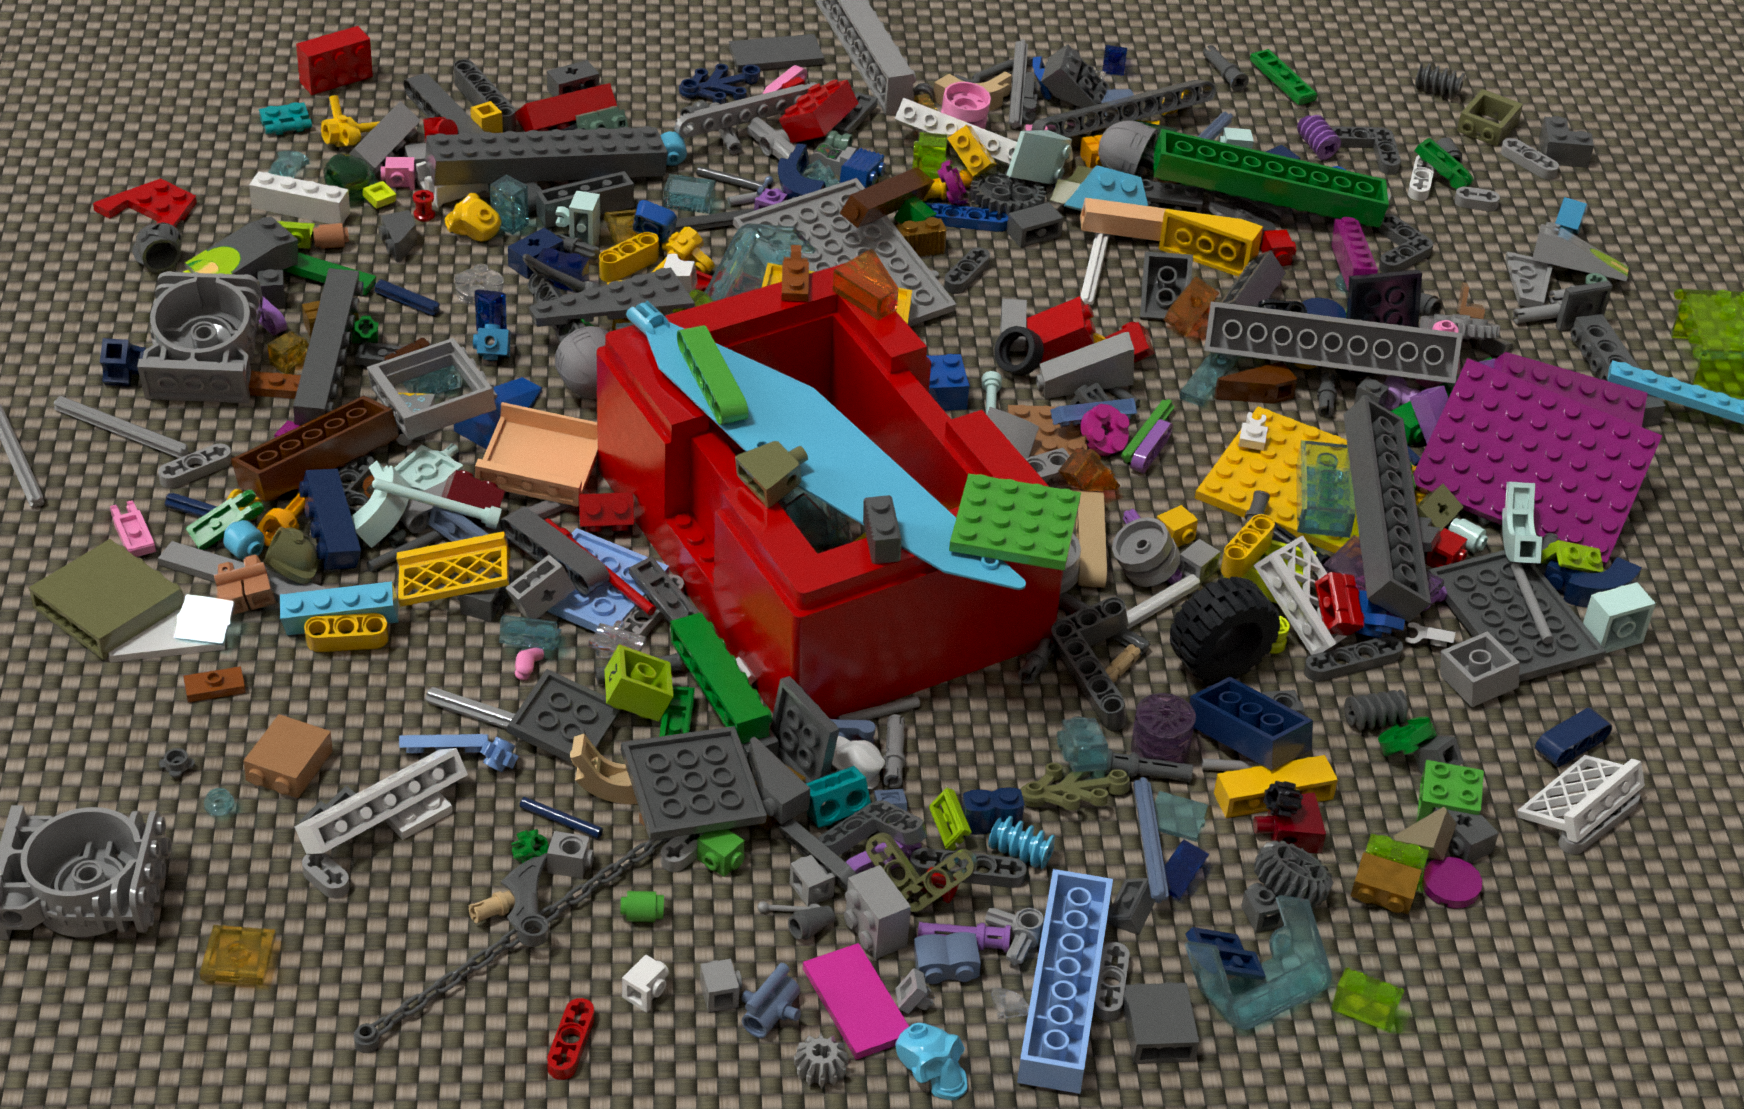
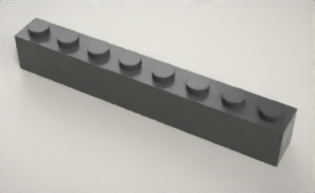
M328 269L293 405L295 425H303L334 410V402L332 401L333 399L337 400V382L342 381L343 375L341 364L345 365L347 360V349L345 348L350 347L351 332L349 331L354 330V313L359 311L358 296L362 297L364 285L363 282L359 281V271Z

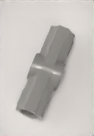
M759 117L752 119L747 126V133L760 143V148L766 156L774 155L780 160V158L788 159L790 153H793L795 146L790 143L789 137L784 130L775 131Z

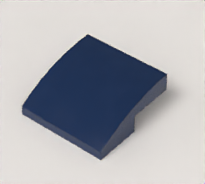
M1192 927L1185 934L1199 959L1214 972L1263 980L1266 977L1256 952L1244 950L1237 934Z

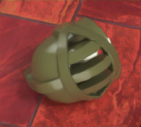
M281 526L272 538L263 563L265 568L295 582L307 584L312 580L317 571L319 559L317 558L314 544L310 542V539L304 532L295 528H284Z

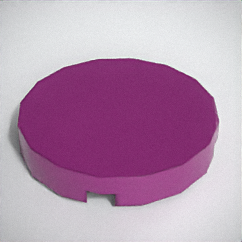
M1444 857L1443 861L1435 859L1429 862L1423 872L1422 886L1425 893L1438 904L1443 902L1448 904L1447 907L1464 908L1476 902L1482 890L1483 880L1479 871L1470 863L1459 858Z

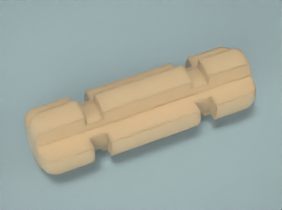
M1133 644L1128 645L1123 650L1124 652H1121L1105 668L1113 683L1133 665L1132 663L1140 658L1139 653L1141 650L1139 647H1135Z

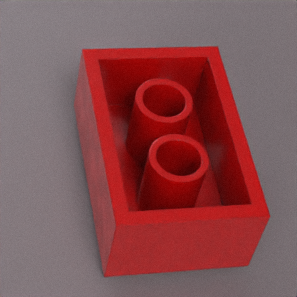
M359 26L296 43L299 82L311 95L373 77L370 38Z
M835 79L822 86L820 83L815 84L808 89L809 92L796 100L797 103L785 110V114L779 119V122L787 133L790 143L825 136L859 104L848 80L838 82Z

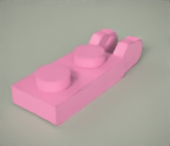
M133 500L127 502L126 508L128 513L121 515L117 505L110 506L114 526L123 546L135 557L156 552L152 536L140 510H137Z

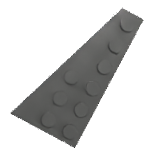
M669 267L660 268L655 272L644 275H635L626 280L613 281L608 285L597 288H588L579 293L566 294L550 301H540L535 305L529 306V311L536 326L541 327L568 324L571 319H584V322H592L594 317L607 316L608 320L627 318L626 313L628 309L636 307L640 303H645L647 300L658 311H663L664 314H672L673 309L695 307V302L672 268Z

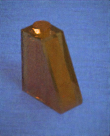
M869 249L834 270L833 292L867 314L880 320L897 310L899 288L874 250Z

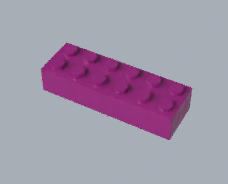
M1504 352L1495 359L1494 369L1642 427L1647 392L1508 352Z

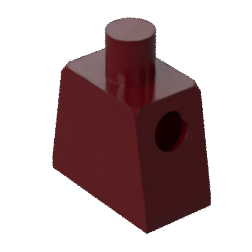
M1315 793L1301 794L1303 795L1302 807L1296 811L1297 814H1291L1290 818L1271 815V810H1268L1267 816H1254L1253 829L1255 834L1270 833L1272 841H1285L1289 845L1293 843L1296 847L1303 848L1308 853L1322 854L1326 831Z

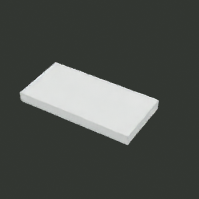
M219 605L178 609L109 652L110 663L225 650L221 608Z

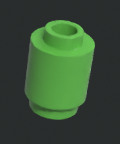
M627 891V897H621L620 915H626V922H655L656 919H663L664 895H656V891Z

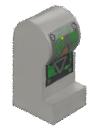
M822 143L810 156V163L815 169L840 176L841 166L857 151V148L848 146L844 151L834 149L830 145Z

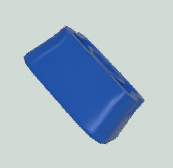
M641 200L637 205L634 216L633 230L638 234L643 232L655 233L659 238V242L665 243L675 230L677 215L665 207Z

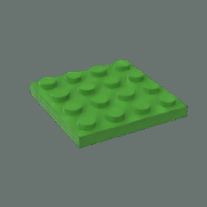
M968 473L950 539L949 551L1065 571L1081 492Z

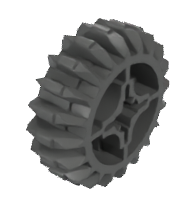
M1274 840L1271 843L1267 842L1255 858L1254 872L1259 876V881L1265 883V887L1271 889L1274 895H1279L1284 901L1288 900L1293 905L1299 904L1304 908L1307 906L1315 908L1326 900L1332 890L1333 876L1328 872L1327 866L1322 865L1321 860L1313 857L1312 853L1304 851L1303 848L1296 847L1293 843L1289 845L1285 841L1278 842Z

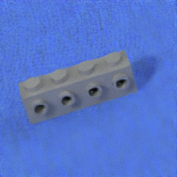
M400 101L343 161L363 180L370 173L375 176L381 170V166H383L381 162L385 164L386 157H393L395 155L392 150L394 149L398 152L406 143L403 140L404 137L409 140L418 131L415 126L421 120Z

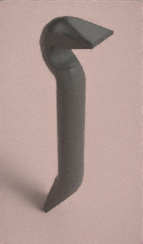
M1027 58L1026 67L1033 66V58ZM1014 59L975 73L972 76V80L959 75H955V77L965 82L980 83V81L1013 68Z

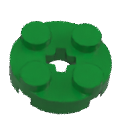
M1429 717L1413 718L1407 720L1409 725L1400 728L1397 724L1384 731L1378 737L1383 755L1389 756L1401 750L1403 754H1409L1419 749L1418 743L1434 738L1437 733Z

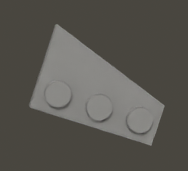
M1507 251L1505 261L1518 305L1526 306L1527 308L1542 306L1553 265L1532 260L1533 257Z

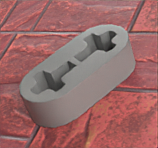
M1459 187L1456 190L1454 202L1463 208L1495 211L1498 207L1500 196L1491 190Z
M704 833L678 836L671 839L661 848V866L669 872H678L686 868L697 859V839Z
M307 854L302 860L304 877L325 896L336 899L345 896L349 892L348 873L327 854Z

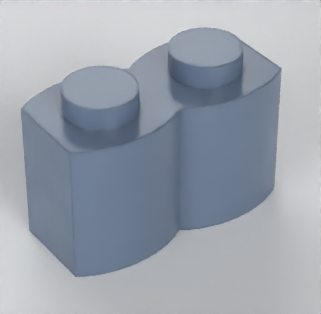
M958 932L946 936L929 934L914 938L916 969L924 973L925 983L937 984L947 979L967 982L980 976L981 963L976 934Z

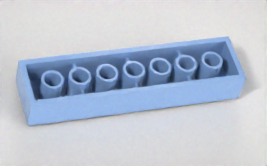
M1053 869L1017 1083L1079 1094L1081 1092L1113 883L1111 878Z

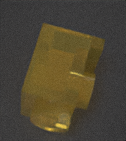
M290 331L269 342L270 364L282 373L289 374L290 368L305 361L306 352L309 347L307 340Z

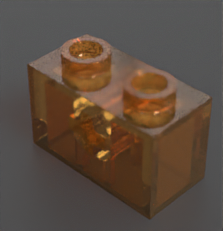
M1195 276L1168 309L1164 321L1188 337L1193 330L1197 332L1203 325L1205 320L1202 318L1206 313L1209 315L1211 301L1216 302L1219 292Z

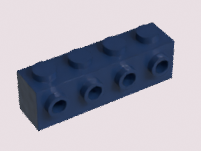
M338 469L306 470L304 480L299 483V493L306 502L305 515L311 520V537L313 539L316 538L317 558L322 560L324 570L357 568L361 548Z

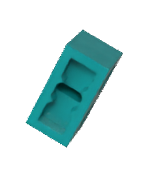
M855 766L806 783L810 787L809 809L806 810L807 816L818 828L830 826L840 819L853 815L871 803L866 777Z

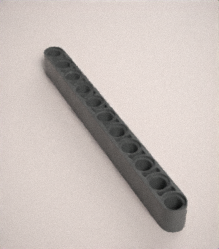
M427 73L404 79L403 85L407 96L428 118L446 117V119L453 120L458 127V134H481L485 132ZM535 182L492 183L521 214L526 215L537 211L536 191L542 189Z

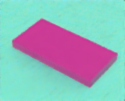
M859 943L803 962V971L855 1060L896 1046L895 1043L899 1035L909 1025Z

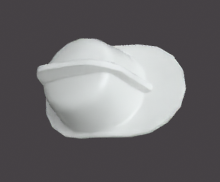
M838 736L832 766L839 771L855 766L866 777L868 790L875 788L880 780L879 772L885 765V760L882 758L880 751L869 741H850Z

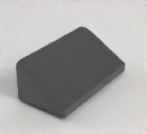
M1148 878L1124 880L1108 912L1106 924L1130 933L1140 934L1155 903V899L1151 898Z

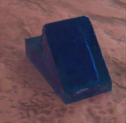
M1105 45L1103 73L1124 75L1128 48Z

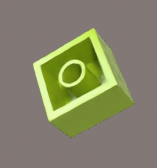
M619 644L604 669L606 704L619 710L623 709L635 713L642 718H649L659 722L673 698L670 662Z

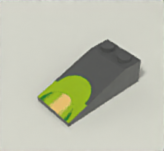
M272 216L264 217L248 223L185 262V267L191 273L248 274L258 277L257 271L268 269L281 270L297 265L298 239Z

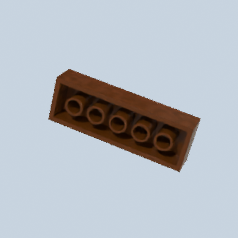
M362 396L232 458L231 461L240 488L245 491L252 489L256 497L265 502L274 501L280 495L290 490L299 489V483L304 480L306 470L341 468L347 462L359 456H365L369 451L377 447L388 445L390 441L398 438L399 434L393 409L369 397Z

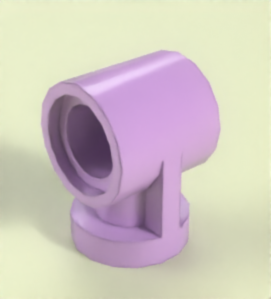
M1389 376L1383 383L1389 387L1385 408L1388 410L1396 409L1409 402L1410 397L1420 393L1418 389L1409 388L1407 382L1399 376Z

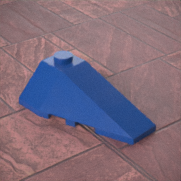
M523 377L495 386L494 391L497 394L495 399L496 410L454 424V432L487 450L501 417V403L531 408L541 394L542 387Z

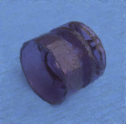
M1166 693L1152 694L1142 699L1136 707L1131 737V751L1139 754V757L1183 764L1190 753L1191 738L1195 726V712L1192 706L1183 698Z

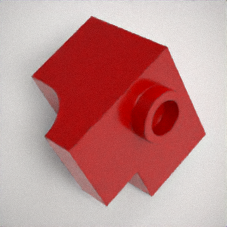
M1129 322L1123 325L1121 330L1105 337V339H1108L1118 334L1129 332L1134 347V363L1155 354L1148 330L1139 322Z

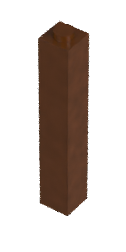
M915 167L851 194L840 214L856 228H859L898 211L904 201L917 196L920 200H923L935 181L921 169Z

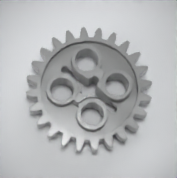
M1434 314V316H1421L1419 328L1432 329L1436 322L1449 320L1458 327L1459 333H1463L1462 340L1470 338L1486 340V338H1499L1501 326L1488 323V320L1470 318V315Z

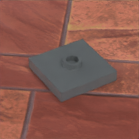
M1609 281L1565 288L1556 322L1557 329L1559 331L1572 329L1576 317L1599 314L1604 316L1613 285Z

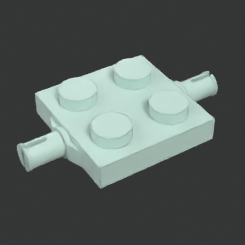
M453 443L443 451L432 450L421 445L394 467L409 483L410 488L424 491L446 481L456 470H464L463 464L451 458L459 451L458 447L455 444L453 445Z

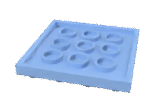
M578 528L571 533L574 540L643 597L646 595L630 576L629 567L648 557ZM656 561L669 575V566ZM606 582L587 595L575 589L547 612L613 639L615 629L634 609L636 604L612 584Z

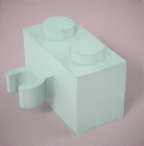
M576 191L569 209L562 206L557 208L555 215H560L564 218L558 217L556 225L559 227L569 225L570 238H580L584 243L595 246L600 235V194Z

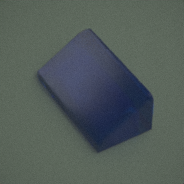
M475 290L476 331H478V328H485V324L500 325V329H507L506 294L497 291Z

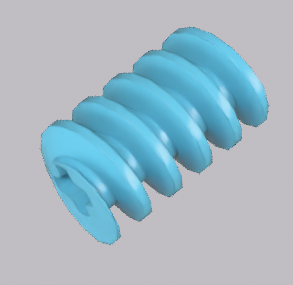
M1009 816L1005 822L1002 821L1001 817L998 818L989 836V848L996 849L998 847L1000 853L1003 854L1009 851L1011 858L1019 856L1020 860L1024 863L1030 861L1032 867L1037 868L1041 865V869H1043L1053 853L1055 835L1052 834L1045 841L1044 830H1040L1034 836L1033 825H1030L1026 831H1023V821L1020 820L1014 827L1012 826V816Z

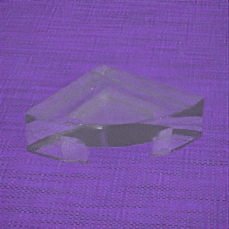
M1004 988L991 989V998L998 1019L1028 1015L1029 1006L1019 994Z

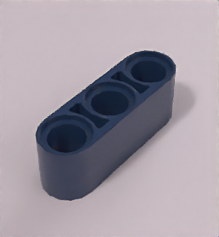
M1588 707L1542 734L1536 742L1535 749L1556 767H1561L1603 742L1611 733L1613 726L1596 711Z

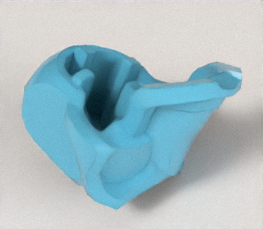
M925 1023L912 1024L899 1035L895 1043L897 1055L901 1062L912 1071L916 1081L926 1083L931 1080L933 1095L946 1100H957L967 1092L966 1073L958 1063L965 1047L958 1035L948 1034L943 1029Z

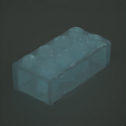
M1301 440L1296 463L1297 532L1350 538L1355 519V501L1348 447L1344 444Z

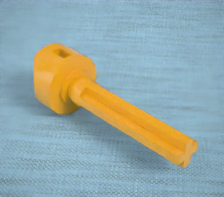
M300 493L297 494L285 509L273 508L260 521L257 529L264 534V544L266 546H270L275 532L281 526L299 530L297 519L305 511L306 503L304 497L301 498Z

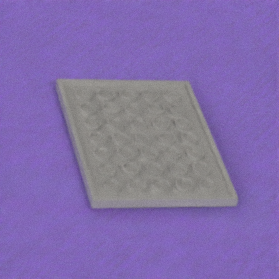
M857 178L736 216L733 219L734 227L765 268L767 263L782 265L784 257H791V245H802L801 258H808L810 271L816 272L844 263H854L870 282L912 290L908 318L909 326L955 311V301L887 215L856 228L840 214L850 195L865 189Z

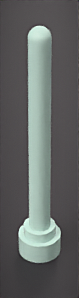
M995 371L986 372L982 376V388L986 392V415L989 407L996 408V395L1002 387V377Z
M375 479L372 482V486L376 490L481 519V523L486 524L485 527L496 529L502 510L491 506V508L485 507V509L381 479Z

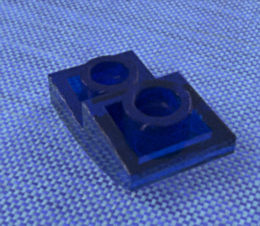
M1183 839L1164 866L1170 895L1181 900L1190 883L1196 878L1209 857V853Z

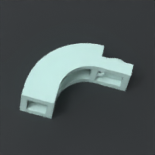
M375 461L369 466L375 479L409 487V483L392 465L390 467L388 465L383 467L378 461ZM375 489L368 502L351 516L356 533L372 548L396 525L404 513L409 499Z
M1507 482L1505 508L1502 511V532L1505 553L1511 562L1541 563L1542 537L1537 536L1534 529L1535 483Z

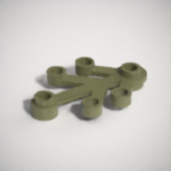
M1076 759L1073 761V770L1059 784L1051 785L1055 780L1062 778L1063 766L1059 763H1048L1045 766V775L1038 782L1032 781L1022 786L1021 792L1024 804L1030 807H1040L1049 802L1062 806L1066 810H1077L1080 807V799L1091 802L1095 806H1104L1108 803V792L1115 795L1127 793L1129 791L1130 779L1124 770L1115 769L1110 771L1109 775L1105 778L1079 781L1083 776H1087L1090 773V761Z

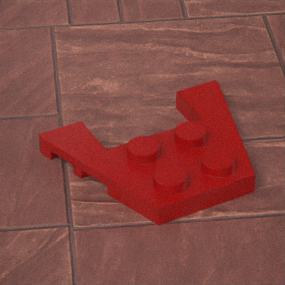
M160 178L93 203L95 212L109 219L124 209L131 208L157 221V223L165 222L176 227L180 220H184L197 204L196 195Z

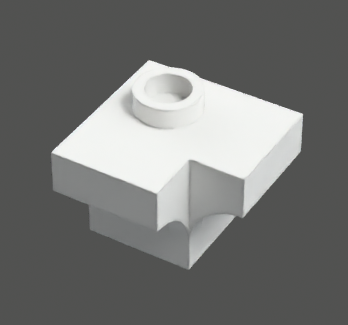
M668 254L664 268L671 267L689 295L693 296L698 282L695 262L680 260L678 254Z

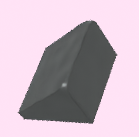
M1486 338V340L1482 341L1480 349L1499 357L1504 352H1509L1514 344L1501 338Z

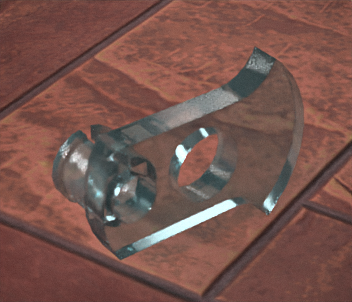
M296 151L277 152L278 160L272 163L273 165H271L268 173L293 178L302 166L310 164L309 158Z

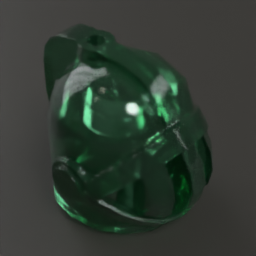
M350 154L334 155L326 163L323 170L326 185L348 189L349 201L366 199L363 196V188L378 183L375 174L371 171L366 161Z

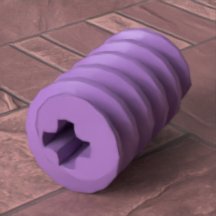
M1321 115L1305 116L1298 122V133L1320 160H1326L1338 151L1341 146V139Z

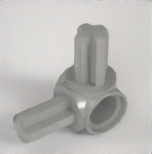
M996 908L988 909L985 918L987 924L1005 928L1006 925H1011L1010 936L1013 942L1006 954V959L1011 961L1012 965L1023 963L1029 949L1040 945L1044 922L1043 914L1034 908L1022 909L1016 915Z

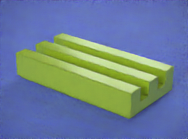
M946 787L929 805V809L945 848L954 851L957 848L955 843L961 844L964 841L963 835L969 836L972 832L955 791ZM947 823H949V826H950V828H951L953 834H951L950 829H949Z

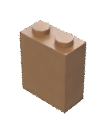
M278 714L244 759L246 781L257 786L275 790L280 794L299 798L333 752L331 731Z

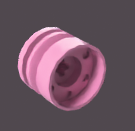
M952 83L945 88L941 113L985 129L991 102L990 94L984 87L975 83Z

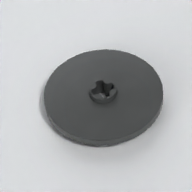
M1211 201L1208 207L1216 216L1238 218L1263 226L1262 234H1264V231L1276 229V226L1267 218L1235 204Z

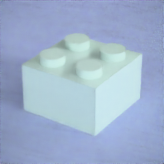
M1638 582L1591 595L1583 624L1605 649L1606 653L1640 644L1644 641L1656 603Z

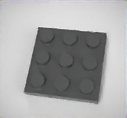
M546 669L508 724L507 733L572 763L570 752L573 747L574 737L585 734L595 748L598 749L622 710L606 704V696Z
M790 676L780 679L770 730L779 741L778 757L788 767L805 776L806 783L830 775L840 729Z

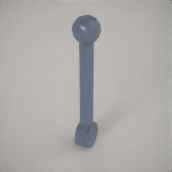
M765 177V182L758 188L757 195L760 196L768 185L773 184V177Z

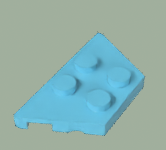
M1097 165L1064 205V207L1082 211L1085 198L1148 206L1141 177Z

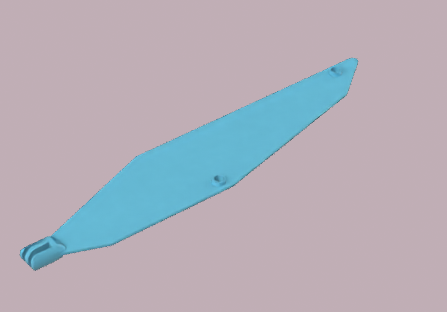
M648 300L627 310V318L647 336L658 368L746 452L772 441H779L788 452L798 446H802L808 455V460L800 465L801 482L798 487L862 525H864V499L867 497L890 495L893 499L902 539L901 548L947 574L1016 590L1025 588L1026 581L1003 560L949 551L956 517L813 387L716 343L746 399L749 414L747 420L719 425L679 350L677 331L684 328L669 322Z

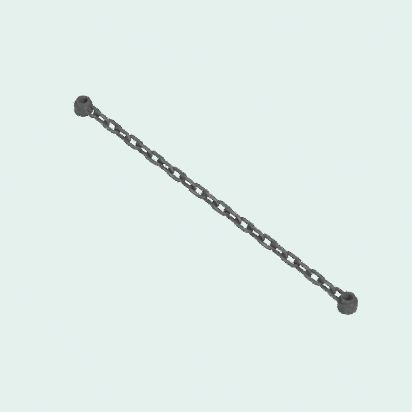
M674 837L659 839L660 841L653 846L651 844L656 840H648L639 844L616 863L609 864L600 870L595 877L585 884L578 885L565 894V897L539 911V915H543L550 910L552 916L547 918L548 923L551 922L565 909L579 903L602 884L612 881L623 870L633 863L640 862L649 856L653 850L664 842H669ZM644 847L645 853L637 858L635 852ZM626 860H629V862H627L626 864H624L623 866H621V864H622L623 862H625ZM613 868L614 874L606 878L604 873ZM595 881H598V883H596V884L593 885L592 887L589 886V885H591L592 883H594ZM582 889L583 895L574 900L573 894ZM566 901V904H565V905H563L562 907L558 908L559 905H561L562 903H564V902ZM531 927L528 930L525 929V931L531 933L534 930H536L537 927ZM514 928L503 935L498 942L469 958L465 964L455 971H450L436 980L432 986L421 994H416L403 1002L398 1009L387 1017H382L372 1024L365 1023L360 1025L353 1034L355 1048L361 1053L375 1051L380 1045V1036L391 1030L393 1025L425 1007L430 1000L440 993H445L459 984L463 978L474 970H479L489 964L507 948H512L520 943L518 938L511 943L509 937L515 934L517 930ZM502 945L501 948H499L498 950H496L495 952H493V950H494L495 948H497L498 946ZM485 954L486 960L477 965L475 960ZM467 967L469 968L467 971L460 974L461 971H463ZM452 976L454 982L444 987L442 982ZM435 989V992H434V993H432L430 996L426 997V995H427L428 993H430L431 991H433V990ZM418 999L419 1005L410 1010L407 1005ZM401 1012L400 1016H398L394 1020L391 1019ZM384 1022L385 1028L378 1031L376 1026Z

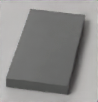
M815 34L729 41V50L737 72H742L743 67L746 65H756L760 70L791 68L794 65L803 67L824 64V56Z

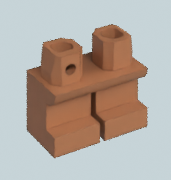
M256 554L244 559L245 567L235 569L231 562L218 565V574L214 575L218 591V604L224 617L249 611L247 600L252 610L276 604L267 570Z

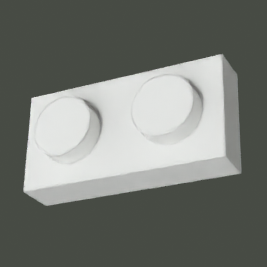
M437 791L387 818L386 823L404 840L452 813V805Z

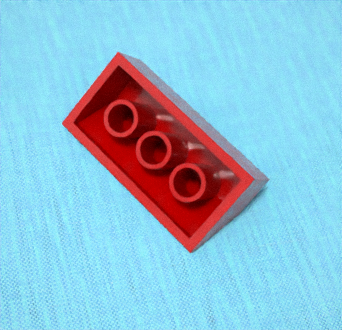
M608 83L526 103L516 111V120L525 132L531 130L549 131L554 128L562 130L569 127L570 124L576 123V115L617 106L611 84Z

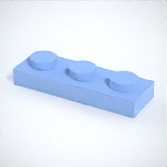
M489 734L400 735L399 748H406V753H424V747H436V751L452 749L453 747H465V752H480L485 741H489Z

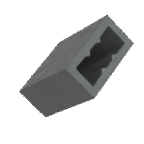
M1167 982L1125 985L1122 1009L1133 1064L1195 1062L1199 1038L1187 983Z

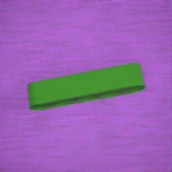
M702 325L678 330L677 343L679 350L718 424L723 425L747 420L749 414L746 399L707 327Z

